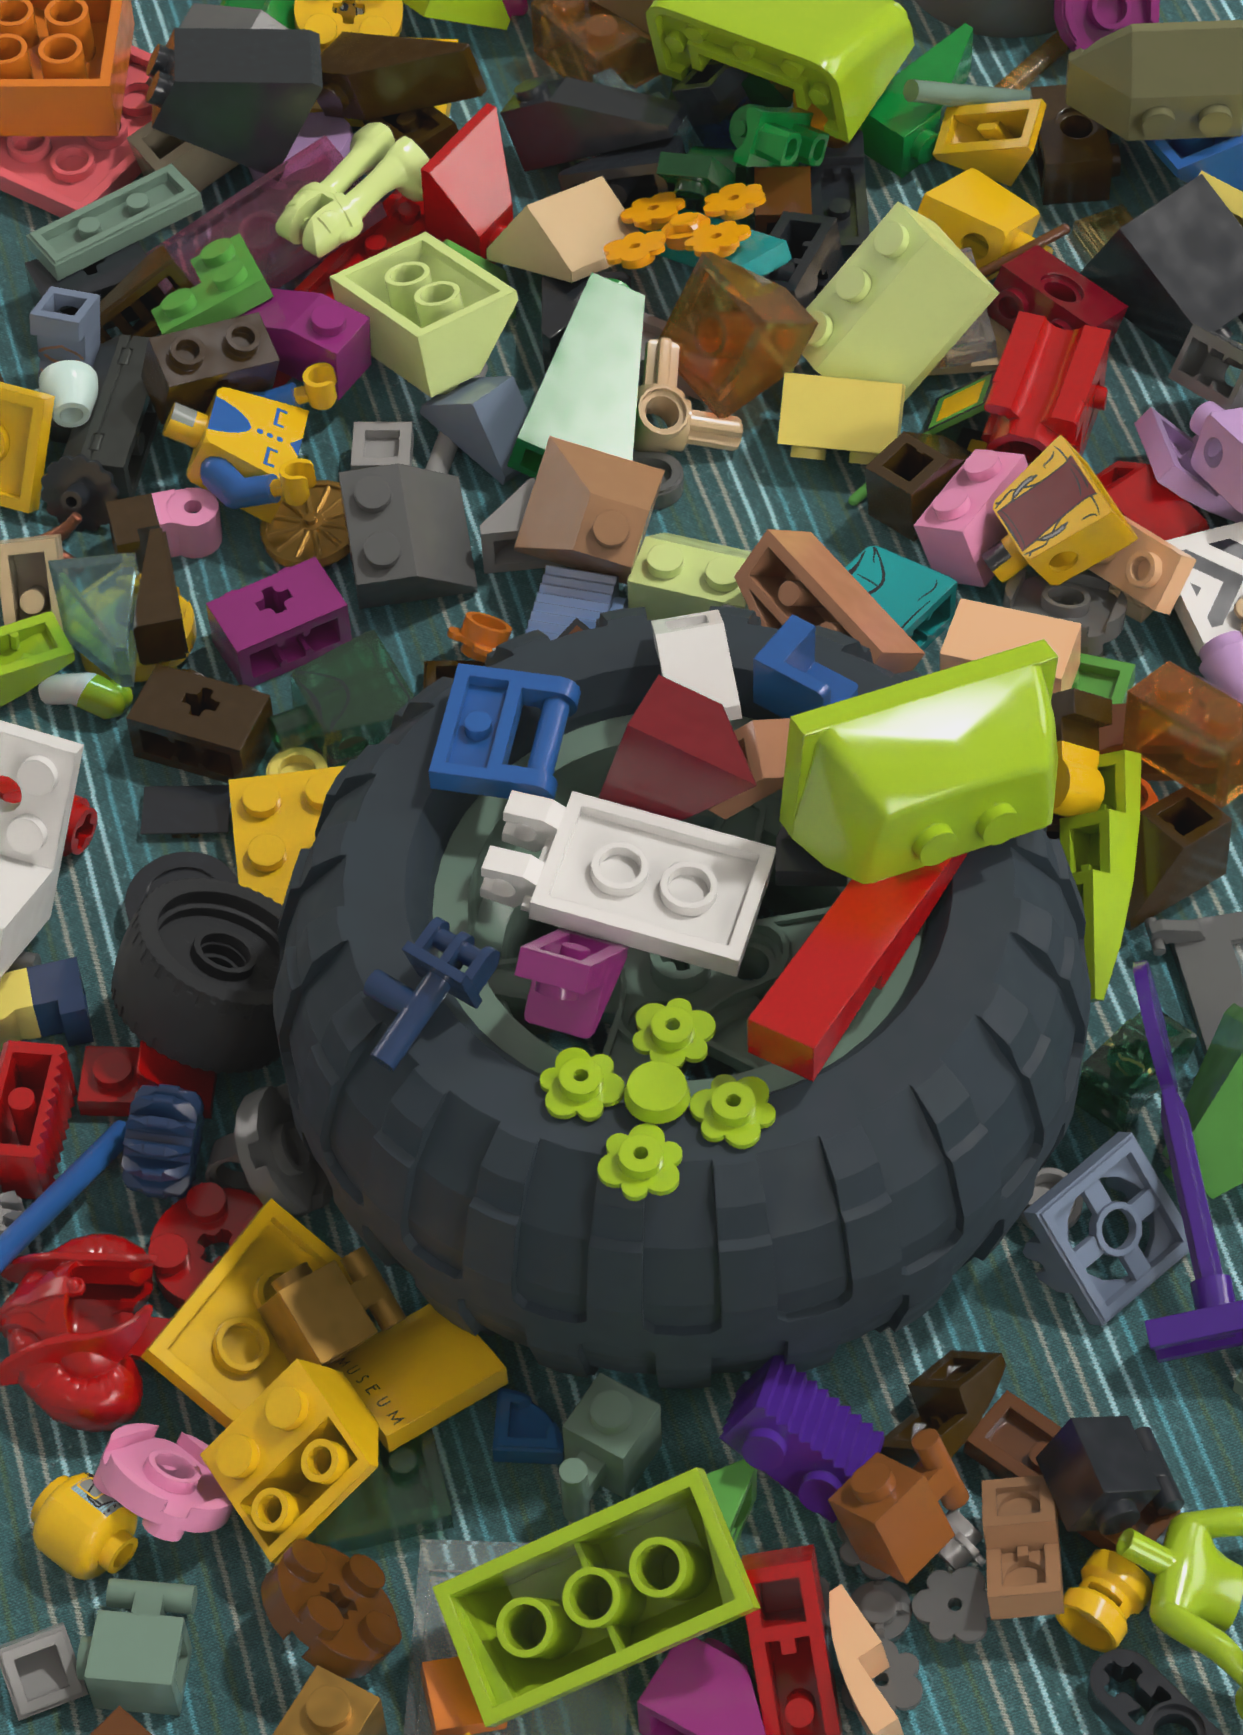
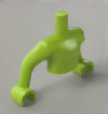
M1243 1506L1219 1507L1180 1513L1170 1520L1163 1545L1132 1528L1126 1529L1118 1539L1116 1552L1155 1574L1149 1611L1152 1622L1164 1634L1209 1658L1240 1685L1235 1695V1705L1238 1714L1243 1720V1651L1225 1633L1233 1624L1240 1609L1243 1596V1567L1224 1556L1213 1542L1214 1538L1243 1536Z

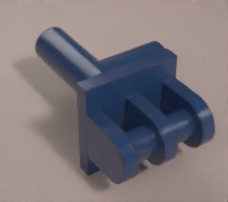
M436 917L429 922L415 944L407 941L402 948L418 976L422 977L415 990L380 969L373 971L364 985L363 993L366 996L397 1013L393 1022L370 1053V1057L392 1072L395 1071L448 993L475 1009L479 1007L483 1001L479 993L499 963L500 952L491 946L479 949L474 946L475 938L464 931L457 935L449 931L450 924L440 917ZM438 951L443 953L440 958L435 956ZM463 965L468 967L465 973L460 971Z

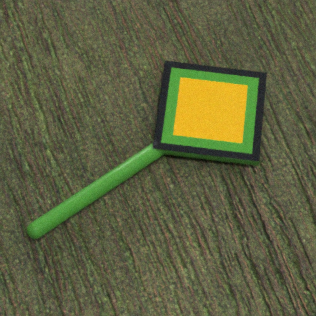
M996 370L936 398L923 434L936 435V433L984 411V405L992 387ZM866 483L848 498L851 506H857L867 497Z

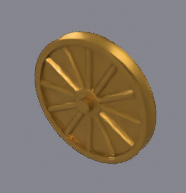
M316 480V485L309 489L310 496L303 505L292 506L283 499L271 524L261 520L260 536L267 553L274 561L282 566L289 567L316 557L321 566L325 567L341 560L350 553L339 482Z

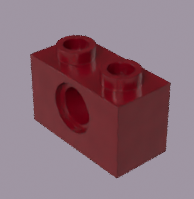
M1035 245L1001 266L993 284L999 294L983 313L1010 332L1019 311L1045 316L1054 326L1064 330H1075L1084 325L1111 330L1110 347L1129 306L1039 245Z

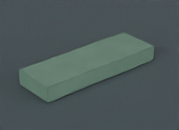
M169 164L26 235L28 247L31 253L59 281L203 209L201 193L172 164Z

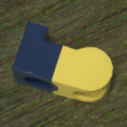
M77 957L5 972L1 977L0 1052L2 1051L3 1043L8 1040H31L65 1033L68 1047L94 1042L85 988Z

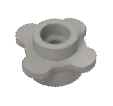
M956 1509L949 1510L945 1516L955 1536L937 1555L954 1571L960 1567L967 1566L972 1560L982 1567L987 1561L980 1555V1551L975 1546L984 1537Z

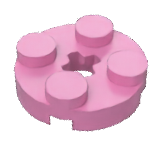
M147 1423L124 1425L111 1434L94 1475L93 1483L100 1492L114 1498L125 1508L143 1518L142 1524L148 1533L159 1539L174 1542L179 1541L185 1531L193 1533L210 1532L221 1528L227 1523L234 1506L200 1456L209 1446L208 1444L183 1432L180 1433L176 1443L157 1438L155 1435L159 1425Z

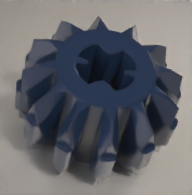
M161 1083L159 1086L142 1085L136 1092L134 1100L130 1104V1114L128 1121H126V1133L122 1143L124 1146L121 1162L123 1167L122 1179L127 1188L131 1191L141 1192L148 1197L167 1199L168 1197L184 1198L192 1188L193 1181L196 1179L201 1144L204 1139L202 1136L205 1121L203 1116L204 1103L200 1095L193 1091L184 1090L180 1086Z

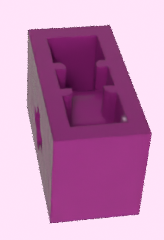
M316 557L297 565L283 568L276 574L243 588L231 590L221 597L206 603L212 642L240 685L254 687L353 644L348 605Z

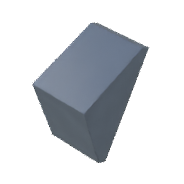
M513 376L471 378L460 383L457 388L446 394L436 395L421 406L420 414L449 437L453 443L502 485L520 473L507 467L517 437L528 415L527 407Z

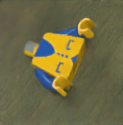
M316 363L307 367L302 376L304 386L297 387L292 382L263 392H242L227 387L219 388L216 390L205 414L175 402L166 420L162 435L193 447L186 473L191 483L210 491L227 508H240L271 524L283 499L292 506L303 505L310 496L309 489L313 488L317 483L313 463L308 459L298 458L309 414L308 410L303 409V404L309 402V405L317 410H327L335 404L337 399L335 389L337 379L333 366L329 363Z

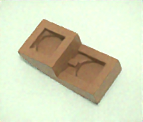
M1043 1475L982 1480V1522L986 1545L987 1598L991 1620L1064 1614L1057 1507Z

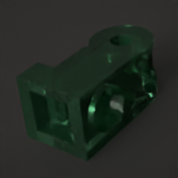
M1141 1011L1133 1019L1130 1018L1083 1063L1075 1104L1116 1133L1127 1132L1138 1119L1140 1109L1160 1089ZM1163 1012L1177 1075L1189 1059L1195 1047L1197 1035Z

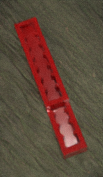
M968 853L949 858L937 865L924 866L875 883L862 884L851 879L748 1017V1053L814 1082L873 987L880 990L883 989Z

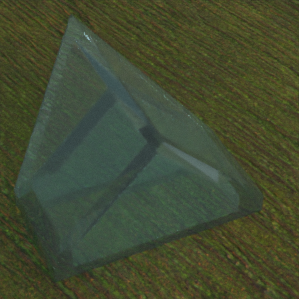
M120 553L48 561L63 631L69 643L121 687H134L137 648L132 623L140 585L136 554Z

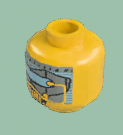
M88 1472L71 1477L63 1475L53 1480L36 1499L30 1516L34 1523L32 1536L37 1549L72 1577L81 1580L96 1578L105 1571H108L110 1574L117 1573L131 1560L138 1546V1539L134 1537L138 1515L125 1508L114 1498L100 1492L93 1483L94 1474Z

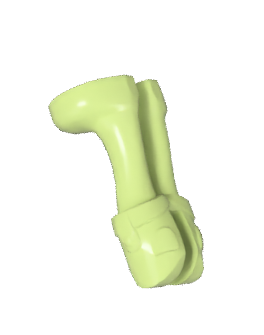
M381 122L368 123L353 135L350 142V152L322 182L308 183L294 195L278 218L275 230L279 236L293 244H302L307 252L321 258L342 243L358 236L363 229L362 219L382 197L393 189H397L404 197L411 201H424L421 168L430 159L412 139L403 136L395 142L388 126ZM365 174L366 177L345 195L344 193L351 185Z

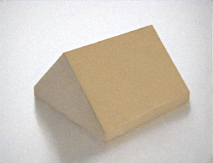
M603 176L526 205L487 248V260L572 283L589 276L591 272L597 273L614 266L607 264L603 250L604 246L614 240L624 239L630 233L640 231L634 226V223L626 224L621 221L620 214L625 209Z

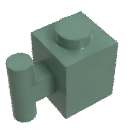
M602 1373L598 1374L562 1426L565 1461L559 1467L562 1511L568 1521L574 1523L590 1515V1499L599 1486L626 1499L662 1446L660 1404Z
M119 1578L109 1579L106 1592L107 1607L132 1610L131 1613L97 1610L93 1635L82 1636L77 1653L76 1673L78 1680H85L94 1708L115 1710L120 1705L125 1711L180 1716L193 1648L184 1617L166 1616V1612L193 1615L197 1605V1585Z

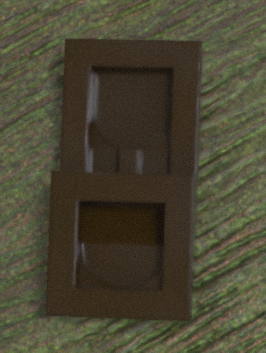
M950 1350L912 1381L908 1387L917 1410L884 1436L885 1440L880 1453L909 1468H913L920 1460L911 1444L912 1438L919 1431L931 1428L939 1433L952 1458L974 1431L993 1399L1006 1368L1002 1353Z

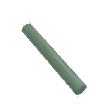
M916 79L908 80L903 88L904 98L908 102L963 106L1030 100V90Z

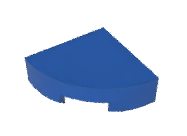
M506 1388L498 1389L492 1449L494 1462L561 1465L564 1461L562 1436L557 1424L553 1422L545 1411L534 1404L532 1398L526 1394Z

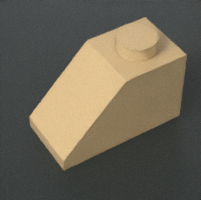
M61 534L0 540V597L4 625L52 610L70 643L68 588Z

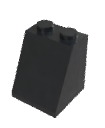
M174 28L166 46L158 44L155 47L146 70V75L152 77L146 96V102L152 105V128L276 178L323 88L320 34L305 29Z
M1202 174L1119 228L1080 272L1090 281L1129 306L1124 317L1176 358L1193 324L1231 339L1234 334L1229 328L1239 321L1243 323V227Z

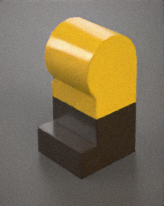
M1075 688L1053 693L1051 705L1055 717L1058 748V768L1053 814L1070 817L1096 812L1099 810L1105 794L1104 778L1098 770L1099 728L1112 725V700Z

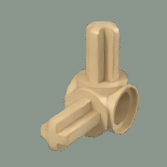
M670 338L650 339L645 345L643 383L641 386H638L633 449L637 452L666 453L668 450L682 452L686 444L728 451L737 450L743 434L741 419L737 416L692 409L691 401L685 399L683 391L677 388L679 345L672 342ZM646 414H654L661 417L667 424L668 429H660L653 426L648 421Z

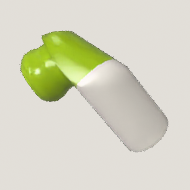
M90 672L54 674L42 681L38 687L39 696L45 704H72L103 719L121 716L124 709L128 708L133 701L132 689L126 681L121 678L107 680L101 675Z

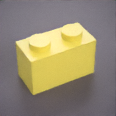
M785 372L777 444L791 445L790 457L825 460L826 449L850 451L849 463L868 465L901 434L906 385Z

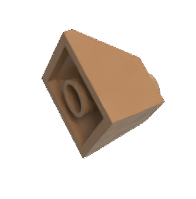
M549 436L514 551L577 570L619 576V583L627 585V580L646 535L665 470Z

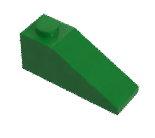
M964 23L892 78L859 127V130L863 132L865 155L901 178L905 177L920 164L928 163L934 157L933 151L946 107L951 106L908 102L904 98L903 88L910 79L965 84L971 70L973 27Z

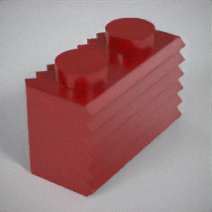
M13 1040L3 1043L0 1055V1185L3 1193L15 1190L16 1195L20 1198L36 1200L55 1181L54 1175L59 1173L57 1164L61 1162L59 1153L64 1151L62 1142L67 1139L65 1130L70 1128L68 1119L72 1117L70 1108L75 1106L73 1097L78 1095L67 1051L62 1045Z

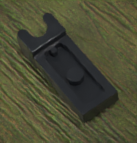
M859 129L845 146L840 148L827 146L820 166H810L812 215L836 217L844 261H847L870 234L864 165L863 132Z

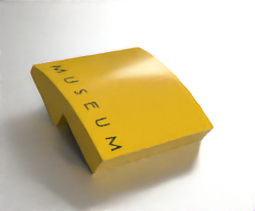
M431 1304L410 1314L388 1330L380 1331L373 1335L354 1351L326 1366L342 1371L378 1422V1438L389 1453L508 1384L506 1366L478 1334L474 1336L451 1323L439 1314Z

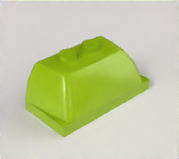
M1045 639L790 716L779 821L791 838L825 867L862 884L875 883L924 866L937 865L949 858L989 845H999L1011 838L1047 827L1052 823L1058 768L1056 726L1051 705L1058 663L1057 654Z
M698 1467L432 1587L485 1727L501 1725L761 1609L705 1470Z

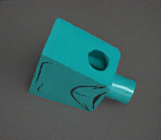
M879 546L865 548L845 567L923 651L951 625L956 611L957 581L953 578Z

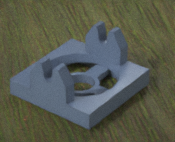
M1132 1132L1116 1133L1022 1212L1036 1234L1026 1243L1022 1252L1026 1258L1038 1261L1043 1265V1268L1036 1273V1276L1055 1291L1072 1294L1087 1321L1092 1325L1104 1326L1189 1252L1182 1217ZM1107 1177L1105 1181L1107 1186L1117 1191H1122L1127 1197L1121 1202L1111 1201L1099 1179ZM1081 1195L1092 1213L1089 1222V1235L1072 1248L1068 1241V1218L1075 1199ZM1118 1209L1123 1212L1128 1220L1129 1233L1125 1242L1116 1249L1109 1247L1103 1238L1102 1224L1109 1212ZM1142 1221L1149 1222L1150 1237L1144 1254L1138 1246L1142 1236ZM1105 1254L1118 1257L1128 1274L1115 1280H1102L1088 1274L1085 1269L1101 1255Z

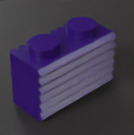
M775 1355L735 1393L737 1396L732 1402L733 1406L728 1411L730 1414L725 1420L727 1423L722 1428L723 1432L719 1439L743 1456L750 1466L761 1470L797 1497L807 1509L818 1513L828 1522L834 1523L838 1518L828 1499L859 1467L864 1465L876 1452H881L885 1440L884 1432L874 1431L873 1423L862 1422L861 1414H851V1407L841 1406L840 1399L837 1397H829L828 1389H818L817 1381L807 1380L806 1372H796L795 1364L785 1365L784 1355Z

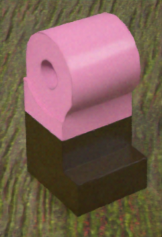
M172 489L106 502L110 535L120 576L142 574L147 541L151 529L162 528L163 532L166 531L171 558L177 556L191 559L203 558L214 553L222 543L219 502L216 496L206 489Z

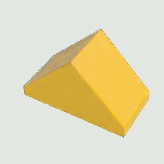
M1043 99L946 107L933 156L938 161L963 170L973 167L994 181L1012 186L1034 152L1047 104Z

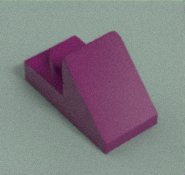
M560 928L521 946L514 975L532 980L524 1011L525 1020L531 1024L580 1038H590L596 1031L624 967L629 947L564 928Z

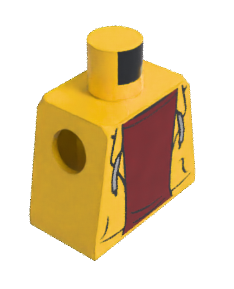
M1060 435L994 500L993 510L1008 534L982 554V558L1002 583L1008 581L1029 564L1053 586L1064 583L1129 546L1138 537L1088 462Z

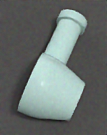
M64 360L55 362L41 372L39 388L34 391L55 396L52 418L58 425L68 428L78 427L89 420L97 400V373L90 365L81 361Z

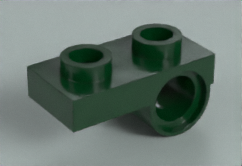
M694 146L688 154L660 152L656 174L675 187L674 193L696 203L695 209L701 213H704V198L710 194L719 193V190L724 186L734 183H743L746 186L754 184V167H745L732 161L737 149Z

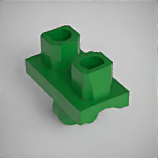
M747 104L735 111L730 120L729 133L731 141L737 148L732 161L745 167H798L799 162L809 166H820L829 141V133L810 126L814 114L801 108L764 107L763 105Z

